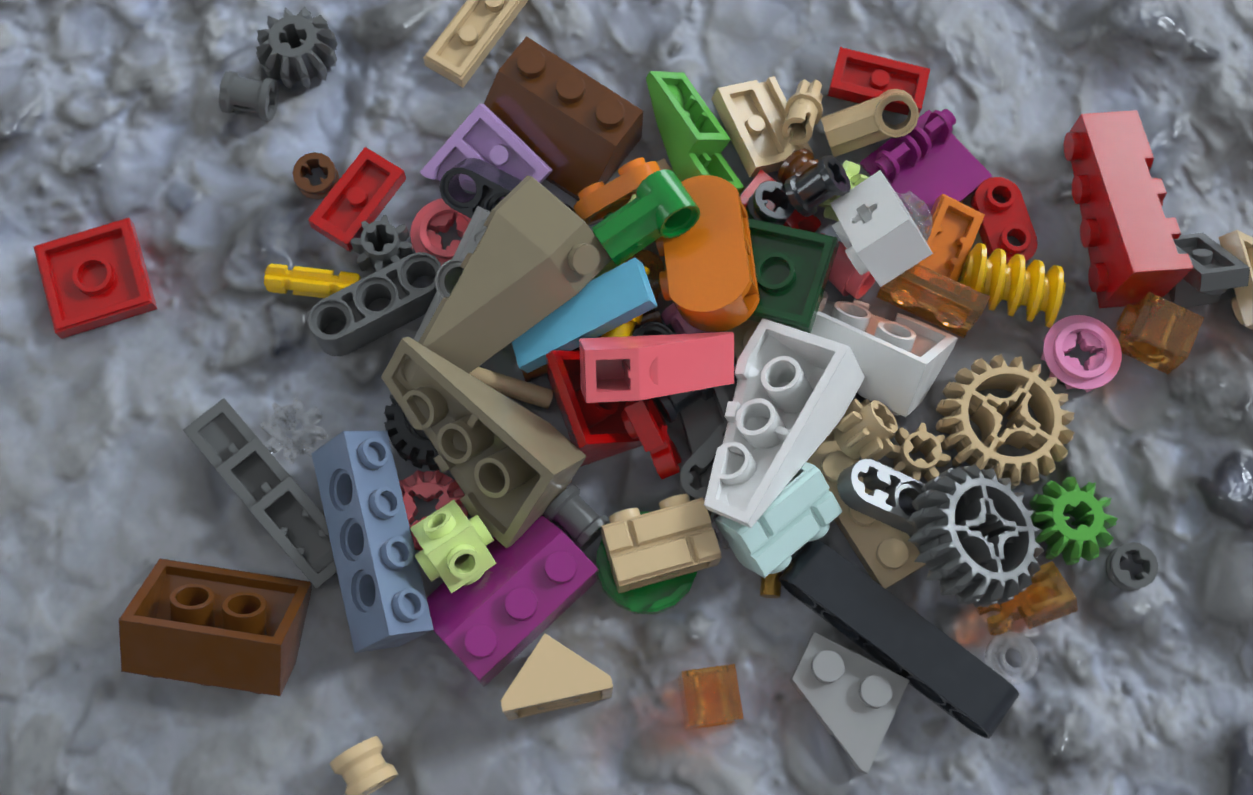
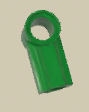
M663 169L646 177L638 186L635 199L602 220L592 229L613 262L619 266L661 236L664 238H674L689 231L699 220L700 209L677 175L672 170Z

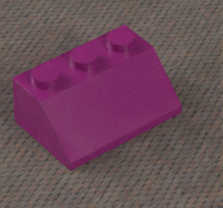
M542 515L508 548H505L493 537L494 541L486 547L497 564L486 570L479 580L470 585L462 586L453 593L443 582L426 598L434 629L432 631L483 687L598 581L599 569L561 529Z

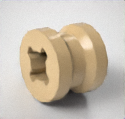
M378 736L358 743L330 762L333 772L342 775L347 784L345 795H369L399 775L394 765L385 762L381 754L383 744Z

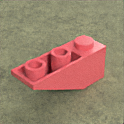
M733 332L579 338L581 391L586 403L640 401L734 384Z

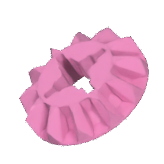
M1085 315L1065 317L1056 322L1042 340L1044 345L1041 360L1046 361L1050 370L1049 377H1057L1058 380L1065 384L1066 390L1077 388L1083 389L1087 393L1093 389L1105 386L1115 377L1120 368L1122 352L1116 335L1106 324L1093 317ZM1076 343L1079 344L1082 351L1090 352V354L1096 353L1084 362V368L1083 365H1080L1078 358L1065 356V354L1075 348Z

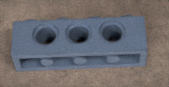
M343 431L311 453L354 653L395 648L434 629L418 561L414 556L416 552L387 431Z

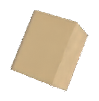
M544 633L500 701L502 711L510 721L612 698L613 684L610 675Z

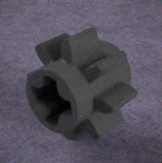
M383 215L381 221L370 224L366 221L361 222L363 227L361 238L351 239L354 252L361 254L356 259L361 271L372 267L377 272L415 253L412 244L404 242L409 237L407 226L402 224L395 228L389 223L387 215Z

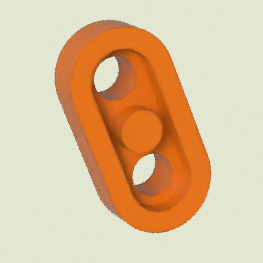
M643 157L634 159L618 169L620 176L609 183L597 182L581 190L578 193L580 200L573 206V209L587 225L602 221L607 213H614L631 200V196L636 194L638 186L646 177L661 169L656 161L646 163Z

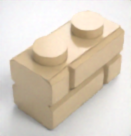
M680 494L660 501V510L640 515L638 508H629L609 516L610 524L602 525L601 535L618 594L719 564L722 558L721 551L712 528L708 510L704 506L705 500L703 498L690 501L688 494Z

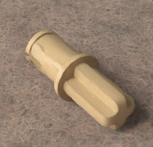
M805 79L800 81L795 94L786 103V120L782 125L781 132L784 139L792 132L789 141L792 145H804L813 135L814 125L818 124L822 118L823 107L821 101L823 95L820 92L822 84L816 79L811 83Z

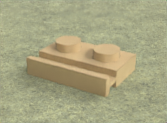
M775 76L769 77L765 82L758 83L757 80L716 89L711 100L749 177L756 176L760 170L765 173L779 171L784 161L799 149L806 148L812 152L808 142L804 145L790 144L792 132H790L786 139L783 138L781 131L782 125L786 120L785 107L787 100Z

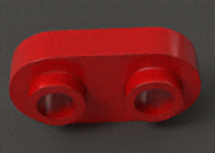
M991 177L984 180L972 196L971 208L985 214L978 231L982 243L986 245L987 257L996 248L1005 250L1006 264L1015 254H1020L1024 256L1026 265L1037 250L1038 240L1022 193L1018 186L1009 179ZM992 194L1002 196L1006 203L995 201ZM1013 236L1017 238L1021 246H1013L1008 242L1007 237Z

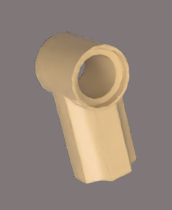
M891 89L882 93L879 97L826 115L821 118L832 154L834 157L890 137L907 135L917 125L919 113L918 107L910 94L904 90ZM892 101H902L909 106L908 117L900 124H888L882 118L883 109Z

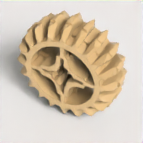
M1002 354L994 356L990 364L981 358L974 361L971 365V370L961 368L955 375L956 382H949L943 389V394L947 399H942L936 408L937 412L944 416V418L936 423V431L950 434L941 443L942 450L955 448L958 452L952 460V466L958 467L966 462L970 466L976 464L980 470L993 468L997 479L1010 478L1011 489H1015L1020 484V480L1030 486L1039 480V474L1043 476L1051 474L1056 469L1054 461L1060 462L1068 454V450L1063 444H1068L1074 435V432L1065 427V425H1068L1074 419L1075 413L1060 408L1068 401L1069 394H1055L1052 391V388L1057 383V377H1050L1043 381L1038 377L1041 373V364H1035L1027 371L1023 367L1022 356L1015 357L1007 366ZM1003 389L1012 392V394L1008 398H998L990 393L984 396L979 391ZM1028 404L1034 411L1038 422L1029 414ZM1011 407L1012 410L1007 417V428L997 436L1002 426L1000 423L1003 415ZM969 420L979 426L982 433L981 441L972 430ZM1001 445H1011L1019 450L1025 447L1033 453L1012 457L996 453Z

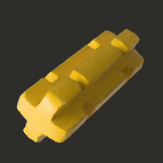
M272 263L266 267L264 286L267 291L272 293L286 294L288 290H293V295L326 298L361 280V277L358 273L341 271L339 275H334V270L294 266L293 270H288V265Z

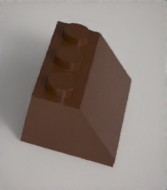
M527 36L498 70L484 102L507 127L553 170L546 180L578 201L580 200L578 193L584 188L597 182H604L606 184L642 138L644 113L642 109Z
M160 558L119 618L121 672L197 683L204 686L242 690L255 694L281 696L296 664L312 591V583L304 580Z

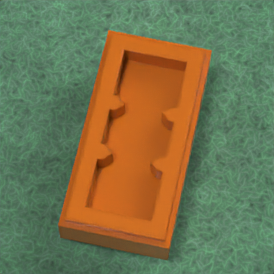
M945 194L937 197L922 231V236L933 254L908 269L902 282L943 302L951 299L985 214Z

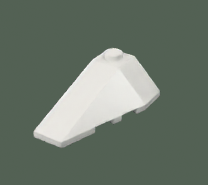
M824 291L811 334L850 346L865 376L857 393L870 401L877 400L882 402L893 415L907 417L923 402L958 338L900 313H897L895 321L873 315L868 311L870 304L854 299L853 303L827 300L828 294Z
M764 318L760 321L737 361L734 374L738 379L733 401H728L724 416L728 423L723 444L716 450L704 502L707 510L752 528L841 421L865 379L850 346Z

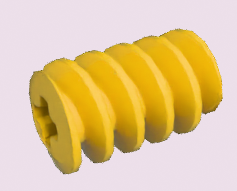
M977 243L967 255L965 265L956 284L954 300L959 297L964 289H969L971 305H976L982 295L986 294L988 295V310L994 311L1003 299L1007 301L1008 316L1013 317L1020 306L1023 305L1026 306V321L1032 322L1037 314L1043 311L1045 312V326L1051 328L1058 316L1065 293L1064 271L1061 266L1053 265L1045 273L1043 261L1036 259L1025 269V258L1020 254H1015L1006 264L1005 250L996 248L987 259L986 245Z

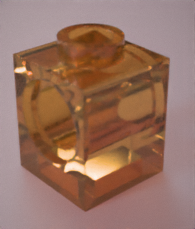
M1148 292L1135 306L1127 304L1118 318L1115 330L1121 332L1118 339L1121 352L1163 373L1169 374L1188 359L1204 317Z
M735 664L681 671L678 683L685 731L738 724L744 719Z

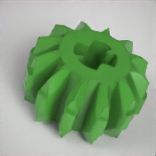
M1067 477L1062 481L1061 486L1056 481H1050L1042 487L1043 495L1035 494L1030 499L1029 505L1033 510H1036L1031 517L1033 526L1043 530L1035 538V542L1040 544L1044 541L1048 545L1045 551L1046 559L1053 560L1061 553L1066 565H1074L1079 562L1080 557L1087 561L1099 557V547L1105 548L1109 546L1114 539L1106 529L1115 526L1118 518L1105 514L1103 511L1104 508L1110 505L1111 498L1102 497L1097 500L1094 497L1096 483L1088 482L1080 489L1075 477ZM1066 513L1074 517L1075 521L1071 525H1077L1075 529L1066 524V521L1070 519L1069 516H1064Z

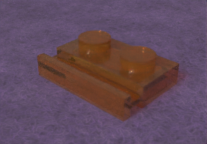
M920 264L914 265L880 287L876 296L965 338L968 330L970 331L982 315L990 298Z

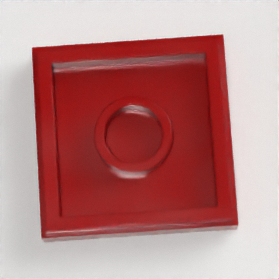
M130 218L33 246L54 330L61 339L157 309L135 225Z

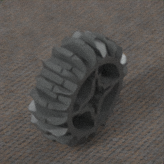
M975 464L962 468L948 469L936 478L928 481L921 488L922 493L911 502L916 512L912 513V516L907 520L917 532L913 533L908 541L919 546L920 554L914 562L927 565L929 572L926 580H939L941 595L952 596L955 594L958 605L973 603L976 608L980 606L988 607L996 603L1002 604L1014 599L1015 595H1018L1028 586L1032 585L1031 577L1041 570L1036 559L1044 552V549L1035 542V538L1043 530L1033 526L1031 517L1036 510H1028L1023 505L1022 500L1025 492L1013 493L1011 491L1010 478L997 479L993 468L980 470Z

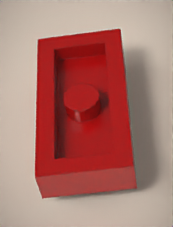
M840 47L827 96L859 104L879 97L887 90L900 89L912 96L920 114L931 69ZM892 101L883 110L908 116L909 106L902 101Z
M364 147L308 219L311 228L351 252L353 250L351 239L361 238L363 232L361 222L366 221L370 224L376 220L405 182L406 175L404 170Z

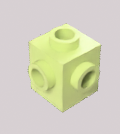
M455 500L450 501L410 528L423 549L414 555L431 582L441 576L451 593L462 586L476 582L486 570L497 564L486 547L494 541L486 526L477 514L468 520Z

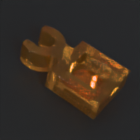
M1053 561L1041 565V570L1031 577L1032 585L1028 586L1018 595H1015L1014 599L1002 604L996 603L988 607H977L979 615H984L990 611L1000 612L997 615L986 618L990 635L1006 633L1012 628L1014 621L1022 618L1027 627L1032 629L1078 611L1077 598Z

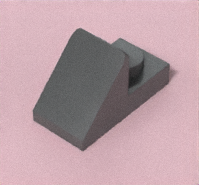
M1206 234L1180 235L1178 239H1173L1178 254L1188 253L1193 265V269L1169 291L1171 302L1175 308L1215 304L1219 302L1221 294L1225 293L1227 289L1248 286L1250 267Z

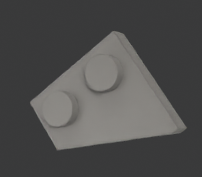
M814 632L808 640L792 674L790 683L803 700L811 705L817 713L818 720L830 736L833 735L851 758V763L855 769L863 774H868L910 680Z

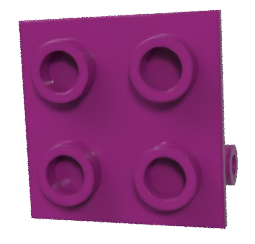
M943 109L942 111L934 110L933 112L930 110L926 111L918 118L917 125L910 133L902 137H892L859 163L870 176L881 170L921 231L925 227L937 197L945 194L961 202L973 193L984 180L993 176L952 134V126L956 124V118L948 109Z

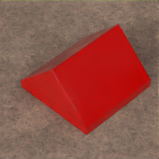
M552 350L546 354L548 379L552 390H554L553 393L571 443L587 456L580 467L642 446L639 438L632 439L623 424L621 412L625 410L624 405L626 401L586 403L581 391L580 351Z

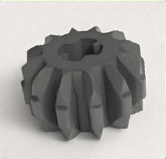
M285 7L283 18L278 20L268 16L267 25L269 29L257 30L259 46L256 48L258 60L264 66L267 76L277 80L281 79L283 85L289 90L297 81H301L307 89L311 85L310 79L314 77L326 81L328 75L326 68L336 66L337 57L335 50H337L336 46L338 44L335 34L331 32L327 21L322 15L312 18L311 12L305 7L297 15H293Z

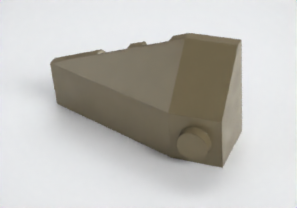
M527 175L491 210L484 223V226L487 227L473 254L467 253L460 266L464 270L450 296L444 297L441 300L418 342L467 373L472 372L577 295L612 260L586 222L532 176Z
M410 337L401 339L381 376L413 428L423 430L439 455L433 459L442 473L449 470L465 494L460 501L472 517L477 514L489 533L505 548L512 546L545 512L555 498L566 489L587 457L549 422Z

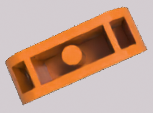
M700 175L681 182L700 209L699 220L689 231L678 237L664 238L661 236L655 240L658 253L661 257L665 256L666 270L659 272V280L665 301L672 300L682 318L689 325L705 332H723L745 322L759 304L760 298L747 211L741 202L736 187L723 178L712 175Z

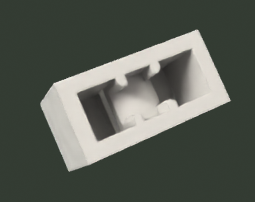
M881 170L852 188L847 194L840 196L830 203L839 219L832 227L847 248L845 252L849 260L861 276L869 271L880 287L933 254L903 202Z

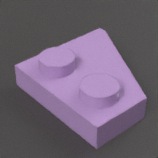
M479 104L424 166L420 173L426 178L441 181V178L448 170L467 158L481 159L520 180H523L527 175L532 176L540 184L553 170L485 104ZM460 174L459 182L462 189L476 193V184L473 179L468 175Z

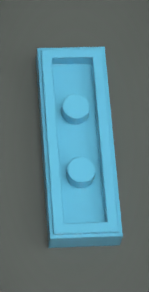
M634 257L591 280L577 295L515 339L512 345L519 368L529 373L547 364L546 354L552 350L572 351L579 347V338H597L657 307L643 263Z

